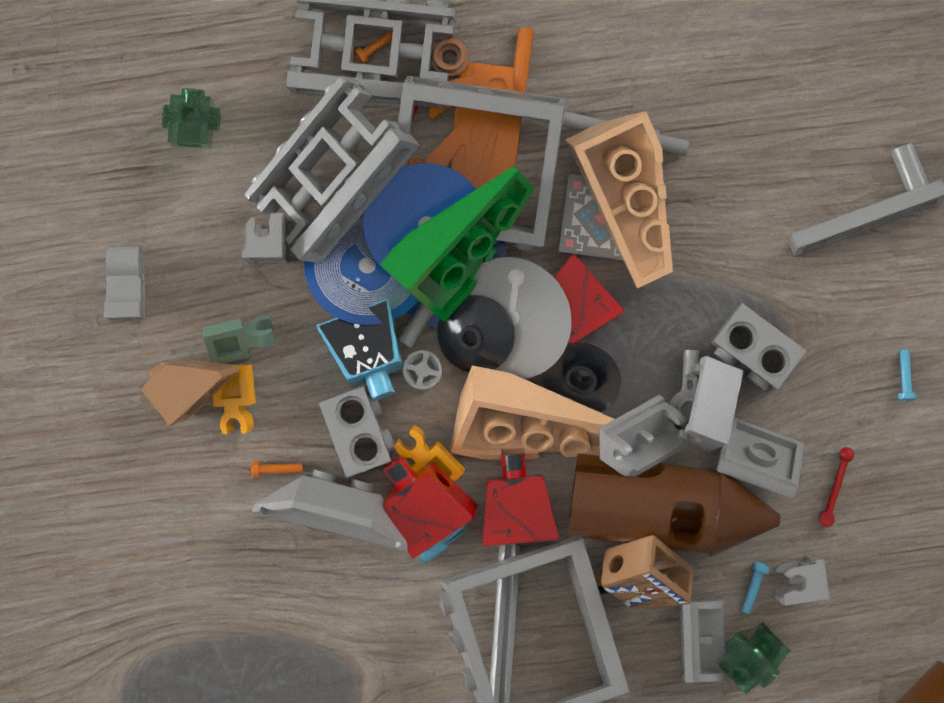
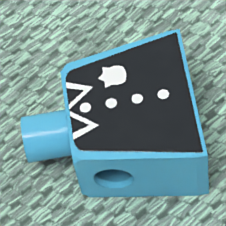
M388 299L369 305V309L382 322L381 324L360 325L334 318L316 325L350 386L356 387L366 383L372 401L385 399L395 393L388 374L403 368L395 319L392 320Z

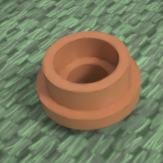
M444 38L433 46L431 65L436 72L448 73L449 77H456L462 74L468 67L469 51L462 41L456 38ZM446 53H454L457 56V61L450 65L444 63L442 59Z

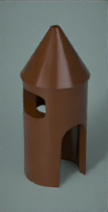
M577 454L568 536L628 543L654 535L670 549L704 553L712 557L780 525V514L734 477L717 470L658 463L638 476L630 477L623 476L603 462L600 456Z

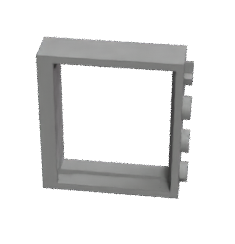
M407 75L403 82L398 125L401 127L400 130L410 135L415 100L550 120L535 227L512 225L510 229L501 231L494 244L497 243V240L513 242L512 246L521 250H535L536 246L544 247L566 99Z
M571 537L440 581L443 591L438 592L441 601L439 604L443 614H450L454 626V630L449 631L451 643L456 654L462 653L466 665V668L461 669L463 682L468 692L474 691L477 703H495V699L462 591L562 558L565 559L603 685L551 703H599L629 692L582 538Z

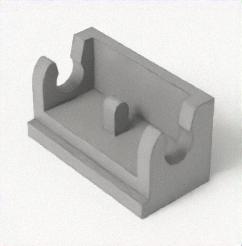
M271 213L268 224L270 227L269 231L266 228L262 229L261 224L256 225L255 219L251 217L246 224V249H241V258L249 264H289V243L285 240L289 235V220L283 213Z
M705 356L701 358L700 364L695 363L693 372L699 375L689 424L686 425L685 430H680L679 438L700 447L701 450L709 452L728 445L744 371Z
M658 395L600 427V459L623 476L636 477L689 446V443L679 438L680 430L673 424L674 421L675 424L681 425L686 422V419L681 412L666 403L665 398Z
M805 555V560L784 562L775 568L776 572L784 573L786 577H790L789 583L792 584L790 586L782 585L773 589L775 600L783 605L830 599L823 558L815 555Z
M691 599L690 604L679 605L682 680L685 683L724 681L726 679L724 599Z

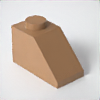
M182 359L169 363L168 360H165L149 372L148 375L151 379L141 388V391L167 424L172 426L189 419L240 370L233 364L193 359Z

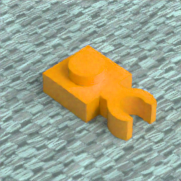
M252 364L236 365L240 372L213 396V406L224 407V414L220 420V429L223 434L234 431V418L240 422L241 433L253 431L254 420L252 415L246 410V406L256 403Z
M413 425L409 431V434L416 440L414 446L405 445L400 438L394 444V448L400 456L414 460L410 466L415 472L428 463L433 462L454 482L464 474L465 468L439 441L431 447L425 443V434L418 426Z

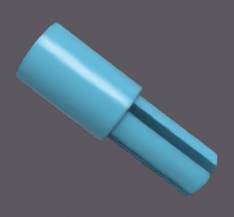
M466 524L421 553L419 556L425 564L447 549V545L468 530Z

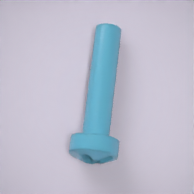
M900 350L902 393H898V400L903 402L909 400L910 402L916 399V393L912 392L910 350Z
M753 562L751 568L755 571L741 609L745 613H751L764 573H769L770 568L764 563Z

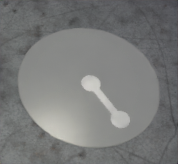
M501 257L482 263L473 277L478 282L470 295L485 296L499 303L510 316L515 333L514 345L509 357L494 370L508 372L523 379L535 377L545 372L561 357L570 338L571 311L562 287L548 271L525 259ZM467 331L466 339L470 343L476 344L477 335L473 331Z

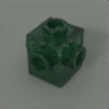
M183 88L181 89V95L170 94V104H164L162 112L163 128H168L167 142L173 147L212 149L213 131L220 130V107H215L214 100L210 96H205V90ZM196 114L193 121L187 122L190 115Z
M761 622L745 635L741 631L737 632L724 645L723 648L727 653L718 666L747 693L759 684L762 688L768 686L779 675L778 667L791 650Z

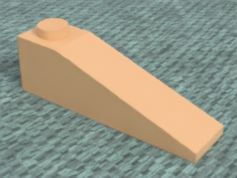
M472 366L460 394L450 453L484 460H501L502 454L525 453L526 459H538L539 453L561 452L564 457H577L578 453L600 456V427L613 421L614 418L514 374Z

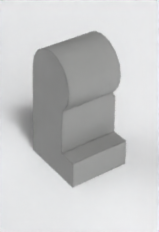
M109 246L107 248L106 302H104V318L146 319L145 273H143L141 246Z

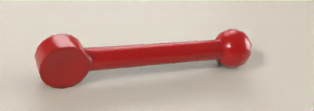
M844 447L839 452L841 461L825 511L821 512L818 516L819 523L824 527H830L835 522V517L832 513L848 462H851L855 455L854 451L849 447Z

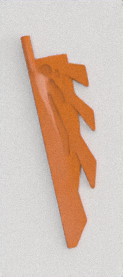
M528 28L518 29L513 67L469 62L468 67L459 75V78L449 81L526 93L534 30ZM447 105V109L430 108L429 117L431 120H434L454 106ZM455 106L453 131L426 158V162L448 167L451 162V169L463 175L478 189L513 165L516 167L522 117Z

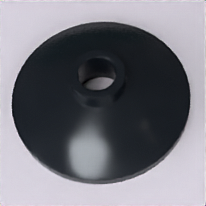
M469 295L445 322L439 319L437 328L438 342L444 356L451 364L465 372H470L472 366L492 370L498 368L509 357L514 345L515 333L510 316L499 303L481 295ZM467 331H473L477 335L476 344H472L466 339Z
M587 343L567 344L557 362L542 373L545 389L598 412L606 410L614 403L621 388V374L613 358L601 348ZM578 370H585L590 376H582Z

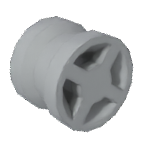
M419 350L406 358L403 365V375L411 387L418 390H428L434 388L441 380L443 367L435 354Z

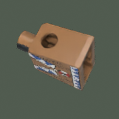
M654 535L607 549L604 553L603 570L593 573L600 595L611 593L631 608L691 603L694 567Z

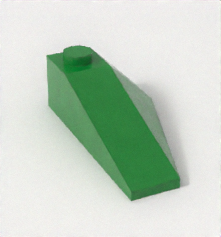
M513 165L409 232L390 250L380 265L407 291L445 322L473 291L478 282L473 278L483 260L491 261L497 251L492 247L501 231L512 227L534 191L535 186Z

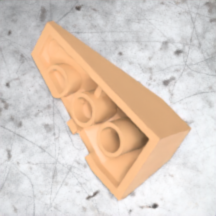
M643 111L601 122L566 139L578 169L636 288L638 289L673 272L670 230L667 224L665 199H667L666 185H664L662 162H664L663 149L647 112Z

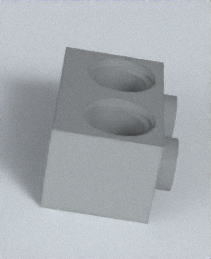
M743 303L736 307L710 342V344L717 348L713 353L716 357L731 366H734L736 363L749 372L745 378L763 391L767 387H770L772 390L779 389L806 353L804 348ZM735 327H741L749 334V344L743 350L733 347L730 342V333ZM767 351H774L781 358V367L776 373H769L762 366V357Z
M362 386L319 403L346 478L393 461L390 453L396 451L394 448L395 443L389 428L381 430L376 417L383 414L379 400L372 401L366 387ZM352 400L358 401L364 409L362 419L355 424L346 422L342 416L343 406ZM365 437L373 439L378 447L377 455L370 461H364L356 454V444Z

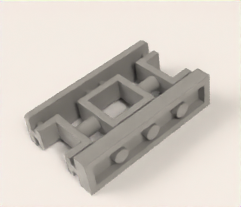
M297 0L298 10L296 9V19L298 22L315 24L311 57H291L290 59L291 69L287 74L286 87L291 93L324 96L326 88L341 77L304 73V69L320 71L323 50L343 52L341 71L343 74L356 75V78L351 79L360 81L363 84L364 90L372 96L368 101L401 104L403 83L382 81V78L398 79L400 58L422 60L420 77L449 81L448 73L431 71L434 37L454 38L457 14L455 9L449 8V3L438 0H426L424 6L410 4V0ZM311 9L364 15H347L345 36L325 34L326 15L324 12L311 11ZM389 17L442 22V25L426 23L423 44L402 42L404 32L403 21L392 20ZM357 28L393 32L389 67L353 63ZM416 100L414 106L447 109V105Z
M344 76L339 77L338 80H335L326 88L324 97L313 110L303 116L297 130L277 148L275 157L264 170L254 176L251 186L244 194L249 201L258 204L257 208L260 212L267 214L276 213L282 207L297 225L285 240L289 245H293L290 250L302 261L321 264L420 146L410 134L402 132L400 130L401 127L396 122L384 119L375 129L360 113V110L372 96L364 90L365 87L360 81ZM344 115L353 126L342 138L332 128ZM363 138L371 146L375 147L364 161L354 152V149ZM331 147L345 162L346 166L326 189L313 175L311 169ZM293 175L303 185L294 197L287 189H283ZM313 198L321 206L325 207L315 220L304 210Z

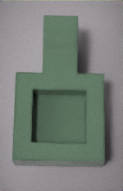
M270 315L258 316L245 327H243L241 318L202 327L204 342L211 362L229 363L250 358V348L267 347L275 343Z

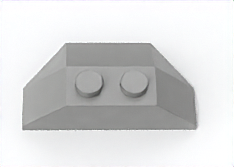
M314 469L312 476L303 475L257 502L253 507V513L408 552L407 541L393 524L384 508V496L381 493L374 492L375 484L352 479L351 486L335 482L336 474Z

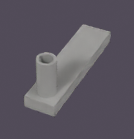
M913 143L891 151V155L907 192L791 234L788 244L794 258L942 204L944 200V185L941 179L929 183Z

